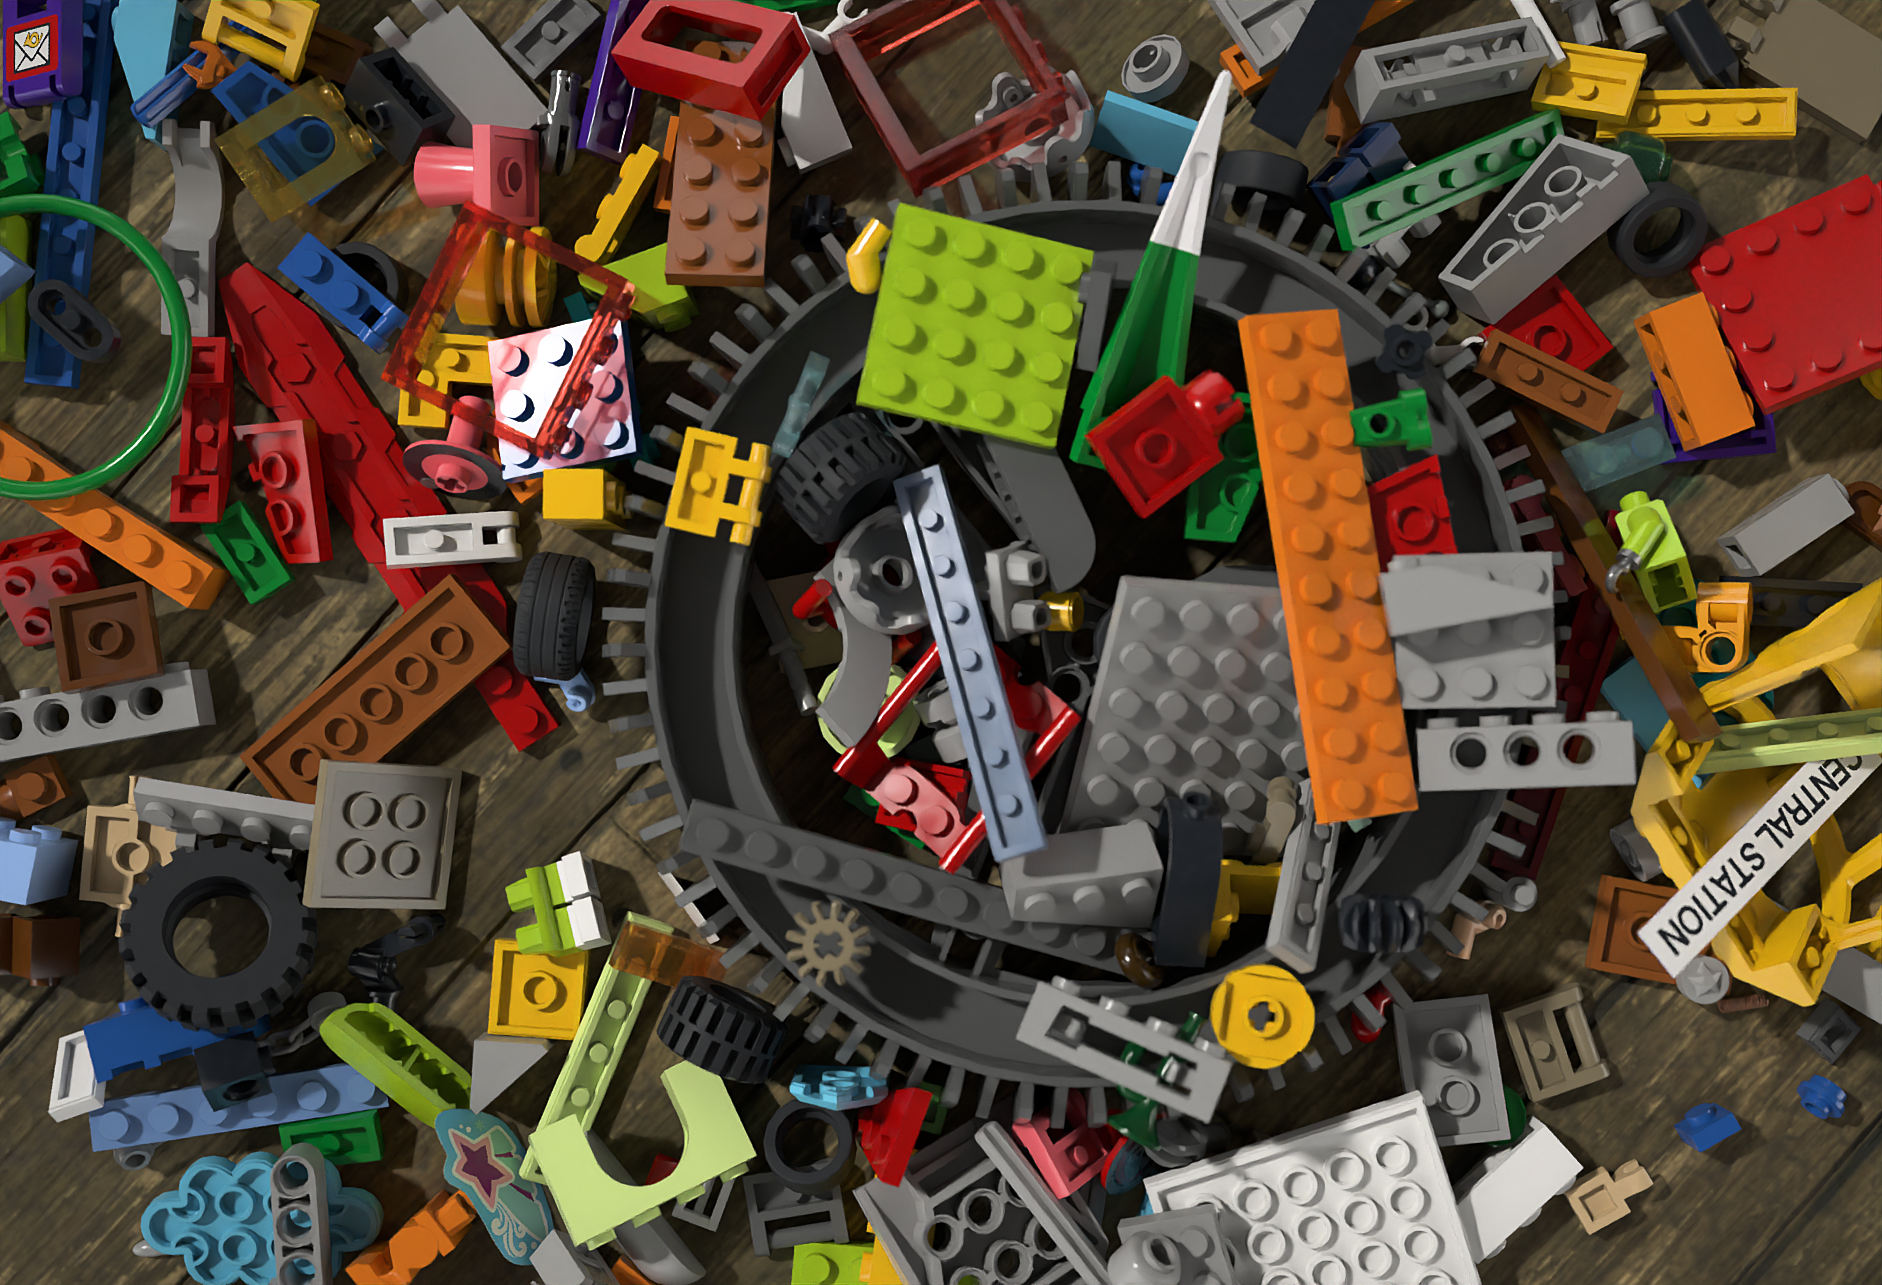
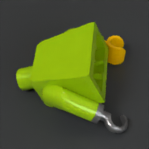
M1643 491L1632 492L1624 496L1619 503L1622 512L1614 517L1623 546L1616 555V560L1619 564H1614L1606 574V590L1609 593H1617L1619 589L1615 585L1619 574L1625 576L1629 570H1633L1641 591L1656 615H1659L1662 610L1697 599L1698 595L1687 556L1663 500L1650 501L1648 494ZM1619 630L1620 634L1622 635V636H1621L1622 639L1625 640L1623 634H1622L1621 631Z

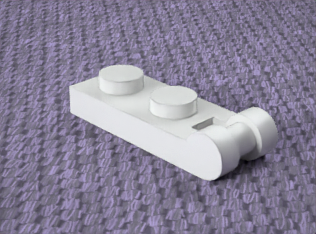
M515 511L383 519L387 569L485 562L511 563L523 559L522 546L516 543L515 529H518L520 524L519 513ZM482 530L496 531L497 544L483 545Z

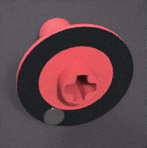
M475 396L460 397L446 441L423 440L415 442L405 449L402 461L408 473L423 486L453 497L482 500L494 498L502 494L508 482L503 480L501 465L479 451L491 406L485 400Z

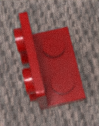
M65 528L5 540L0 543V599L25 647L54 642L48 599L102 589L89 562V558L95 548Z

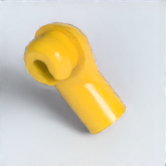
M874 218L870 220L846 255L852 286L862 294H871L880 288L883 274L879 252L892 235L891 230Z

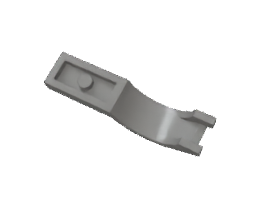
M164 118L162 119V145L168 151L173 165L175 207L169 229L162 236V256L173 271L181 287L188 308L192 336L215 337L216 241L220 235L225 208L224 172L215 124L210 121H200V129L178 128L177 120ZM161 293V334L171 335L168 311Z

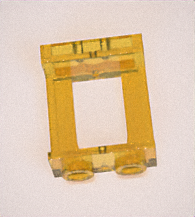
M321 75L309 80L214 139L271 223L376 160L372 153L374 146L369 135L360 125L356 124L354 126L343 109L346 107V103L340 91L331 82L326 83ZM315 116L324 120L331 127L335 136V149L332 156L286 185L257 143L297 118Z

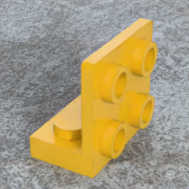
M1237 860L1222 861L1207 957H1215L1222 941H1228L1231 922H1237L1239 913L1273 914L1283 862H1273L1265 866H1247Z

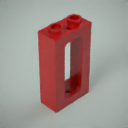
M650 0L611 51V54L629 84L633 87L761 122L808 56L811 48L795 16L792 14L734 0ZM683 26L755 44L746 58L736 64L668 47Z

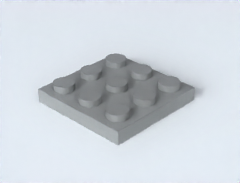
M1552 552L1407 555L1392 557V562L1419 557L1421 566L1435 564L1551 596L1553 604ZM1553 607L1394 636L1395 668L1402 709L1556 706Z

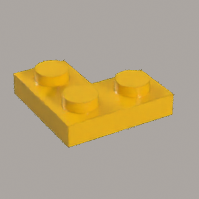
M405 331L398 425L402 427L449 430L452 385L492 386L488 342L500 340V338Z

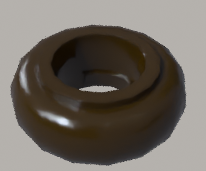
M1134 932L1121 935L1115 944V956L1123 973L1140 988L1150 990L1160 986L1165 977L1164 965H1155L1153 945L1142 935Z

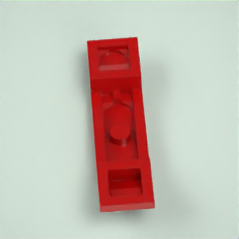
M192 337V365L182 404L179 475H172L169 522L173 524H220L230 486L235 434L232 427L235 426V395L230 343L226 337Z

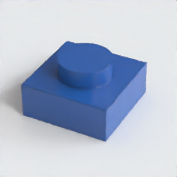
M1704 1103L1691 1108L1684 1115L1686 1119L1673 1125L1681 1140L1700 1153L1741 1130L1733 1113L1716 1103Z

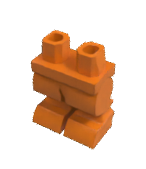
M443 1189L425 1207L415 1213L390 1241L379 1240L370 1244L345 1270L357 1285H409L420 1269L429 1265L439 1253L445 1256L459 1244L472 1228L471 1221L476 1217L477 1210L468 1196L460 1189L452 1196H449L446 1190Z

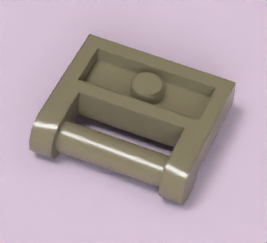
M1579 983L1561 985L1551 992L1498 1010L1528 1098L1534 1103L1604 1079L1611 1074L1606 1059L1600 1058L1580 1002L1584 996ZM1559 1008H1563L1582 1062L1573 1069L1552 1012Z

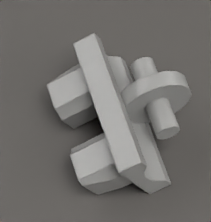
M1015 541L1006 548L987 552V565L984 566L985 581L976 583L980 600L988 601L989 614L993 616L995 640L1009 641L1022 634L1037 632L1050 626L1052 622L1050 605L1046 601L1034 600L1032 587L1044 582L1047 575L1045 556L1029 552L1028 542Z

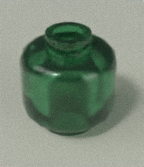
M1624 130L1614 138L1611 144L1604 143L1602 145L1603 148L1630 155L1645 184L1667 181L1672 167L1673 155L1667 152L1664 140L1655 136Z

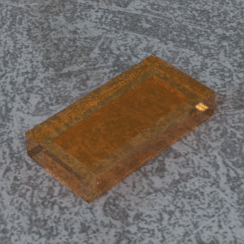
M626 919L608 964L613 969L676 988L683 976L705 977L715 950L711 946Z

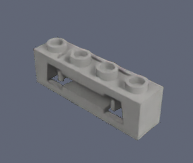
M1526 17L1362 50L1344 84V88L1360 123L1366 124L1527 90L1550 54L1532 17ZM1498 38L1492 46L1489 43V41L1483 42L1482 45L1480 42L1483 40ZM1408 56L1411 63L1403 64L1404 60L1396 58ZM1396 59L1391 69L1387 70L1383 61Z
M1055 975L1052 984L1046 981L1038 982L1016 1039L1209 1123L1233 1063L1223 1058L1226 1048L1201 1037H1197L1194 1045L1175 1037L1178 1030L1177 1027L1152 1016H1149L1147 1024L1127 1016L1130 1010L1129 1006L1105 996L1101 997L1099 1004L1080 996L1083 989L1082 986ZM1069 1007L1091 1017L1089 1020L1090 1024L1166 1057L1170 1052H1173L1198 1063L1197 1069L1194 1070L1174 1060L1166 1076V1080L1191 1089L1190 1096L1159 1083L1161 1075L1088 1043L1084 1042L1077 1047L1050 1035L1052 1030H1055L1074 1040L1079 1038L1085 1021L1063 1013L1064 1009Z

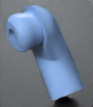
M583 667L580 673L570 681L534 677L536 681L559 684L568 699L566 705L572 711H586L595 701V687Z

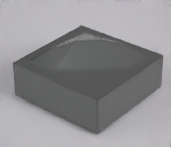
M1825 998L1796 1034L1816 1054L1833 1064L1862 1028L1838 1004Z

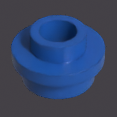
M1812 1075L1809 1081H1802L1797 1087V1093L1802 1098L1800 1101L1801 1105L1814 1116L1821 1119H1827L1828 1116L1840 1118L1844 1113L1845 1107L1843 1103L1846 1101L1847 1096L1832 1081L1819 1075Z

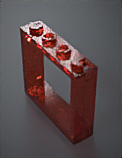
M894 0L828 34L840 68L915 199L923 195V189L932 186L939 187L1069 120L1065 100L1070 97V93L1063 83L1062 75L1059 71L1051 73L1047 66L1049 64L1047 53L1038 37L1030 39L1027 35L1028 26L1017 4L1009 6L1006 0ZM980 4L1036 93V96L919 156L866 62Z
M466 199L380 379L521 449L551 461L554 453L560 455L565 442L568 443L571 438L572 428L568 427V424L575 410L582 411L592 395L594 384L589 383L596 366L603 367L612 354L615 340L611 339V335L618 321L626 322L632 312L630 308L636 298V295L632 294L635 285L629 279ZM489 229L608 287L535 438L417 380Z

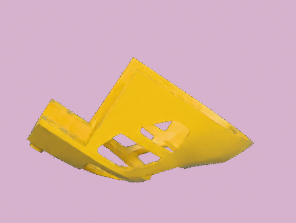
M1882 577L1831 606L1805 628L1792 632L1774 642L1762 651L1755 661L1723 679L1709 682L1698 690L1711 712L1723 710L1739 724L1777 720L1771 710L1757 695L1797 680L1801 677L1803 671L1816 666L1829 677L1852 711L1882 707ZM1669 719L1646 754L1630 812L1633 815L1636 829L1643 837L1648 839L1657 853L1663 872L1667 877L1673 879L1680 890L1807 762L1711 773L1697 788L1692 778L1715 740L1685 743L1673 722ZM1834 814L1810 837L1819 870L1822 909L1820 910L1815 903L1785 912L1768 898L1760 888L1710 940L1714 953L1719 959L1724 960L1734 977L1803 1007L1816 1003L1838 950L1882 939V914L1874 918L1849 924L1851 891L1853 887L1882 868V833L1854 853L1848 852Z

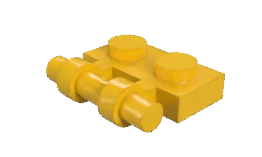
M687 427L665 526L715 538L719 520L724 519L734 522L730 541L750 546L754 527H759L762 512L758 511L763 486L764 483L769 484L772 474V468L768 467L772 447L753 443L749 461L735 459L737 438ZM730 475L744 478L738 506L724 503Z

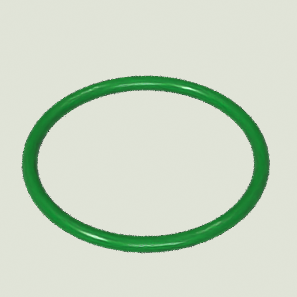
M22 194L0 198V219L20 214H59L89 222L115 236L138 256L154 277L162 293L171 326V365L162 398L144 429L126 448L104 464L69 478L35 482L0 477V497L30 501L57 500L98 489L116 480L143 460L163 438L182 404L188 386L192 365V330L188 308L173 271L161 253L134 226L98 205L77 198L53 194Z

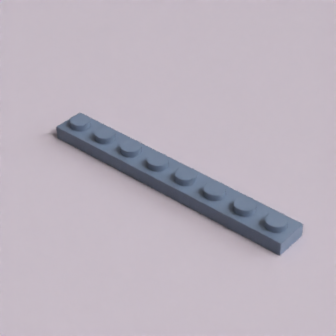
M935 465L893 480V485L995 861L1003 863L1048 849L1049 845L945 472L942 467Z

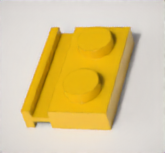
M1557 41L1566 59L1553 68H1549L1545 62L1531 99L1532 110L1543 112L1545 110L1559 109L1561 115L1626 125L1641 83L1640 79L1643 70L1647 66L1646 54Z

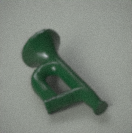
M1190 1010V1017L1175 1037L1194 1045L1203 1024H1207L1208 1020ZM1128 1041L1120 1058L1139 1066L1148 1048ZM1170 1052L1167 1057L1165 1056L1156 1071V1074L1161 1075L1158 1082L1171 1087L1173 1082L1166 1080V1076L1172 1062L1175 1060L1184 1065L1187 1058ZM1116 1083L1121 1095L1128 1101L1135 1103V1105L1123 1113L1108 1115L1107 1122L1135 1142L1156 1152L1159 1151L1161 1145L1156 1134V1117L1162 1103Z

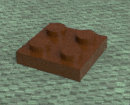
M143 580L48 599L62 693L71 695L165 676L150 583Z

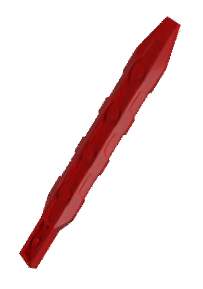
M248 262L219 280L218 283L239 367L266 408H272L280 422L316 419L324 489L353 531L351 537L367 562L376 566L404 609L403 614L449 574H456L510 639L507 601L482 563L387 569L383 519L447 515L448 511L433 489L423 486L405 469L402 461L404 452L396 441V432L381 409L373 406L345 363L346 356L320 316ZM512 650L474 682L519 752L526 750L562 726L531 678L522 674L515 666Z

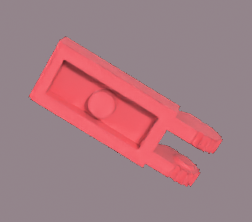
M1521 474L1506 480L1503 483V487L1507 491L1534 482V480L1528 474L1525 476ZM1543 493L1509 503L1516 524L1551 516L1550 513H1545L1540 506ZM1553 517L1554 528L1523 535L1520 538L1528 552H1562L1564 564L1552 566L1553 591L1567 590V598H1570L1588 589L1583 581L1585 572L1579 560L1573 554H1568L1559 538L1562 536L1560 526Z

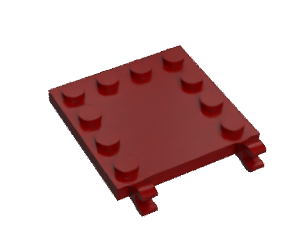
M1868 174L1703 244L1694 259L1684 266L1697 292H1703L1706 301L1715 307L1719 318L1717 329L1726 346L1732 351L1736 364L1764 416L1882 368V180L1874 185Z

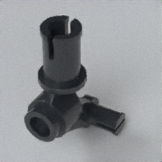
M432 914L430 917L426 915L415 917L407 925L364 945L362 948L356 947L352 951L348 963L349 972L352 976H357L365 985V994L370 996L369 1004H382L398 1015L399 996L404 994V987L400 985L394 975L397 968L395 956L418 945L427 944L436 937V934L443 932L446 926H442V924L446 923V920L441 914Z

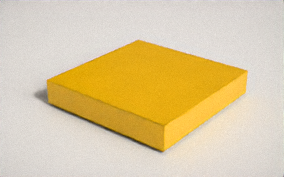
M495 939L488 1034L574 1040L587 1009L591 949L561 957H555L548 953L524 955L519 951L517 939Z

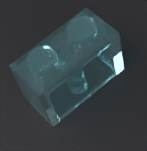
M1660 413L1561 450L1584 492L1677 458Z

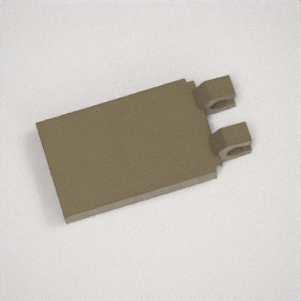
M1739 0L1738 3L1759 17L1766 19L1761 30L1739 16L1735 17L1731 24L1727 23L1722 28V32L1737 57L1742 58V61L1746 62L1740 72L1765 88H1798V108L1857 144L1866 140L1882 114V40L1817 0Z

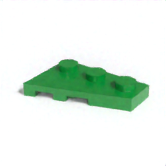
M1234 392L1229 396L1233 401L1240 397L1245 414L1240 421L1221 434L1217 442L1219 451L1224 459L1188 485L1183 539L1234 543L1237 540L1262 478L1250 393Z

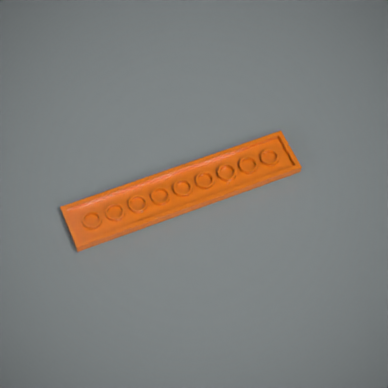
M1338 309L1246 315L1238 320L1317 824H1329L1417 810L1418 804L1391 637H1389L1378 581L1380 568L1360 447L1354 446V431L1349 417V411L1354 410Z

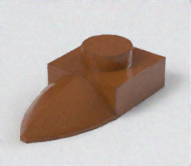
M54 754L41 756L3 775L5 779L0 782V817L18 821L31 817L74 796Z

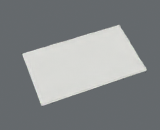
M671 872L661 876L675 897L684 891ZM693 902L683 907L697 927L706 921ZM715 933L706 938L710 944L720 940Z

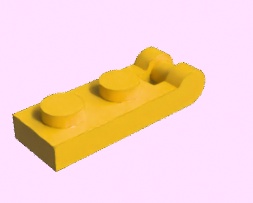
M642 144L637 155L631 153L623 163L619 174L622 181L614 195L607 194L601 202L596 214L599 222L592 234L584 235L576 241L575 253L578 259L590 271L610 264L659 177L662 157L659 152L645 144Z

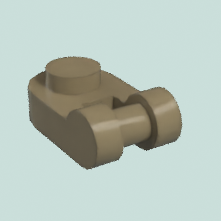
M1276 777L1268 784L1266 816L1262 824L1254 822L1246 844V850L1253 852L1252 862L1264 866L1277 862L1296 818L1297 786L1288 777Z

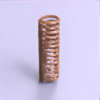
M1763 993L1717 1001L1718 1008L1722 1013L1760 1008L1761 1006L1767 1007L1769 1004V999H1767L1766 1004Z

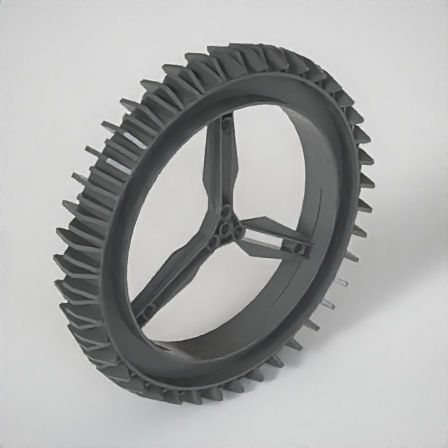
M1083 161L1070 162L1067 201H1052L1045 162L1033 163L1030 182V204L1020 206L1017 205L1014 170L1010 168L995 170L994 181L998 209L986 212L982 210L969 174L958 177L961 217L1094 251L1091 271L1098 259L1118 262L1110 311L1120 312L1164 208L1163 206H1156L1163 169L1146 165L1141 177L1137 203L1121 201L1120 162L1108 161L1104 173L1100 200H1087L1088 163ZM1219 181L1205 218L1190 329L1203 332L1243 351L1238 320L1246 315L1338 309L1354 410L1398 399L1399 391L1423 388L1426 394L1427 415L1432 432V447L1414 451H1407L1405 445L1380 446L1374 449L1360 448L1363 466L1373 483H1377L1437 454L1442 486L1447 499L1450 513L1449 519L1458 554L1522 552L1520 536L1554 528L1555 524L1552 515L1516 524L1509 504L1546 491L1542 479L1505 491L1498 470L1530 456L1527 445H1522L1492 458L1482 440L1515 423L1516 420L1511 411H1506L1475 427L1466 411L1467 407L1496 388L1490 378L1458 396L1445 381L1476 359L1469 348L1463 349L1438 368H1435L1425 355L1423 362L1426 367L1425 374L1416 380L1408 379L1405 374L1382 373L1377 368L1376 358L1381 354L1382 346L1385 343L1383 331L1392 324L1403 326L1427 301L1419 293L1414 292L1388 317L1375 303L1396 276L1394 271L1386 267L1361 293L1348 285L1347 282L1365 261L1369 252L1356 245L1346 255L1334 273H1331L1318 263L1335 231L1334 229L1324 224L1304 252L1300 254L1287 247L1305 216L1304 213L1290 207L1273 238L1269 239L1256 233L1267 196L1255 192L1238 225L1224 222V218L1236 186ZM932 186L923 189L925 208L948 215L941 187ZM899 198L887 203L892 227L896 208L901 203ZM863 215L854 220L858 236L868 225L872 216ZM832 233L821 239L823 249L837 277L830 284H826L807 255L800 254L791 261L794 272L812 296L799 306L770 277L765 281V287H762L763 292L783 320L775 330L751 304H742L734 312L738 320L761 343L751 355L717 331L709 339L711 345L737 371L730 383L703 362L694 361L687 372L690 376L719 397L710 412L674 393H671L666 402L670 408L699 429L737 438L735 459L749 461L753 443L772 447L768 467L772 468V474L769 484L764 483L758 507V511L762 512L759 527H754L750 546L730 541L734 522L724 519L719 520L715 538L666 527L665 521L671 495L667 506L635 495L625 496L622 508L660 521L662 524L657 540L614 532L613 545L653 556L651 574L617 568L608 569L606 582L649 590L646 609L603 607L602 619L645 624V643L602 645V655L605 658L646 657V678L603 683L604 695L647 692L651 713L609 720V727L611 733L647 726L654 727L657 747L615 758L617 768L621 770L660 760L667 780L627 794L630 806L637 805L672 793L678 813L639 830L643 842L683 825L685 827L693 798L799 828L791 817L772 780L756 735L747 692L744 642L746 605L753 566L767 521L777 502L774 498L775 483L788 459L811 434L834 420L850 404L855 412L863 413L905 455V463L907 465L903 474L904 477L927 469L905 441L919 435L926 422L1018 537L979 453L977 444L983 442V440L975 432L921 419H916L914 424L907 428H899L890 421L889 416L891 412L856 404L880 288L871 294H862L856 291L850 281L846 261L847 253ZM885 245L879 252L882 274L888 248L886 249ZM1442 318L1426 330L1431 335L1433 344L1450 326ZM1402 347L1400 355L1403 357L1408 356L1409 350L1406 347ZM1378 415L1371 417L1369 422L1371 430L1378 434L1384 433L1386 430L1384 420ZM654 426L649 437L681 455L685 437L664 426ZM639 460L637 461L634 468L636 474L673 491L677 473ZM730 475L724 503L738 506L744 478ZM953 501L974 580L978 582L985 581L984 566L987 565L986 553L993 550ZM1562 552L1552 553V566L1564 564ZM1276 564L1219 566L1193 580V582L1280 588ZM1050 583L1042 586L1033 596L1034 600H1038L1043 593L1052 591ZM1069 588V589H1067V590H1065V591H1063V592H1076V591H1073L1071 588ZM1567 590L1553 591V604L1568 602ZM1079 593L1084 602V618L1079 629H1087L1095 633L1100 618L1112 606ZM1570 626L1554 627V641L1571 639ZM1041 629L1038 631L1045 676L1043 684L1054 693V682L1060 675H1073L1079 682L1080 691L1073 701L1065 703L1082 718L1058 747L1037 800L1040 817L1047 836L1059 834L1086 724L1087 700L1094 691L1099 665L1094 653L1089 657H1081L1074 652L1071 646V639L1075 632ZM1555 664V678H1569V666ZM1555 700L1556 706L1409 709L1405 730L1418 809L1371 817L1372 823L1360 829L1351 845L1335 862L1314 970L1301 974L1266 950L1270 921L1256 932L1218 951L1215 957H1206L1205 967L1177 966L1166 969L1163 982L1154 989L1146 990L1131 982L1128 977L1092 981H1069L1083 987L1080 994L1081 997L1098 1004L1102 996L1108 997L1129 1006L1128 1017L1147 1024L1149 1016H1152L1177 1027V1033L1190 1017L1189 1012L1191 1010L1208 1020L1207 1024H1203L1198 1037L1220 1045L1210 1021V1006L1217 987L1223 982L1225 976L1233 970H1238L1251 964L1274 965L1289 972L1303 985L1313 1004L1314 1026L1318 1027L1341 1055L1346 1054L1353 1048L1335 1016L1336 1012L1348 1005L1363 1025L1374 1033L1384 1026L1386 1020L1364 996L1363 992L1374 985L1394 1004L1405 1010L1413 1001L1390 972L1401 959L1429 983H1432L1442 970L1418 949L1412 950L1409 953L1396 952L1393 954L1370 951L1360 952L1358 949H1350L1345 946L1343 941H1341V931L1338 928V912H1341V900L1348 895L1356 893L1368 894L1370 892H1388L1389 894L1414 896L1424 904L1425 917H1427V933L1424 935L1447 951L1458 955L1465 946L1437 919L1446 906H1448L1469 921L1480 925L1489 911L1457 892V890L1467 878L1501 894L1507 883L1476 862L1483 846L1517 860L1521 858L1526 847L1517 841L1491 831L1498 815L1534 826L1539 817L1538 813L1505 799L1508 788L1420 791L1417 730L1428 729V719L1459 718V728L1480 727V717L1511 716L1512 726L1525 725L1527 712L1566 714L1567 701ZM1015 726L1025 757L1034 733H1028ZM1518 737L1510 743L1508 752L1510 759L1516 764L1520 748L1539 750V748L1532 739ZM1466 739L1458 744L1455 756L1460 765L1465 768L1474 769L1484 763L1486 749L1480 741ZM974 780L964 815L967 826L981 810ZM1535 787V788H1541V789H1546V790H1547L1549 787ZM988 834L957 870L956 874L977 880L991 844ZM681 850L662 860L656 866L662 876L680 868L700 855ZM703 856L700 857L709 874L674 898L681 909L718 887L728 900L725 906L698 926L696 931L702 939L712 936L737 915L740 916L749 928L719 959L726 969L759 942L773 954L745 987L754 996L761 993L784 967L788 968L797 977L773 1012V1015L783 1021L810 990L825 999L804 1033L803 1037L810 1042L815 1043L821 1040L839 1010L852 1018L835 1055V1059L841 1063H847L867 1031L871 1030L884 1036L868 1075L877 1081L887 1077L899 1046L902 1045L913 1051L903 1089L919 1088L932 1059L947 1063L939 1094V1105L951 1109L958 1103L965 1070H970L978 1073L975 1100V1116L988 1119L999 1079L1015 1081L1012 1104V1119L1014 1123L1026 1124L1031 1120L1034 1083L1046 1085L1051 1128L1064 1127L1069 1087H1084L1086 1120L1089 1128H1102L1107 1123L1104 1087L1116 1086L1115 1082L1016 1039L1038 982L1046 981L1052 984L1053 979L1024 976L996 968L995 965L1008 942L960 929L970 938L983 939L974 963L948 953L957 931L955 927L936 922L930 942L887 920L866 902ZM833 900H840L841 910L838 918L843 920L853 908H856L860 913L857 920L850 925L851 930L861 925L869 926L870 934L866 937L855 939L854 943L870 946L871 954L869 956L852 954V957L862 965L863 971L860 974H855L844 965L842 967L846 979L844 985L839 986L837 984L834 971L832 970L827 971L826 983L823 987L816 985L818 968L813 967L805 978H801L798 975V970L807 961L806 957L796 961L788 960L787 953L792 949L802 947L803 943L787 940L786 933L788 930L806 932V929L799 925L794 917L798 912H802L812 922L816 920L812 911L813 902L820 901L824 916H831ZM833 931L828 936L822 932L818 933L814 939L820 941L819 947H816L817 951L822 955L828 950L837 954L843 947L838 946V939L842 938L841 935L836 931ZM1266 1001L1259 1002L1257 1008L1250 1009L1248 1013V1018L1255 1021V1029L1258 1030L1264 1029L1266 1022H1274L1276 1017L1275 1012L1268 1010ZM1066 1007L1063 1013L1085 1021L1079 1038L1074 1040L1055 1030H1052L1050 1034L1077 1047L1084 1042L1117 1057L1121 1056L1129 1041L1090 1024L1089 1020L1091 1017L1069 1007ZM1310 1040L1300 1052L1298 1051L1295 1054L1301 1066L1308 1073L1317 1070L1324 1064ZM1148 1049L1139 1066L1156 1073L1165 1056ZM1226 1051L1223 1058L1233 1062L1226 1078L1232 1094L1238 1103L1250 1100L1255 1094L1241 1062L1237 1061ZM1186 1059L1184 1065L1196 1070L1198 1063ZM1280 1066L1260 1068L1274 1090L1286 1086ZM1173 1083L1171 1088L1176 1090L1175 1084ZM1116 1086L1123 1113L1132 1108L1135 1103L1128 1101L1122 1096ZM1164 1103L1160 1106V1113L1164 1121L1176 1120L1182 1115L1181 1111Z

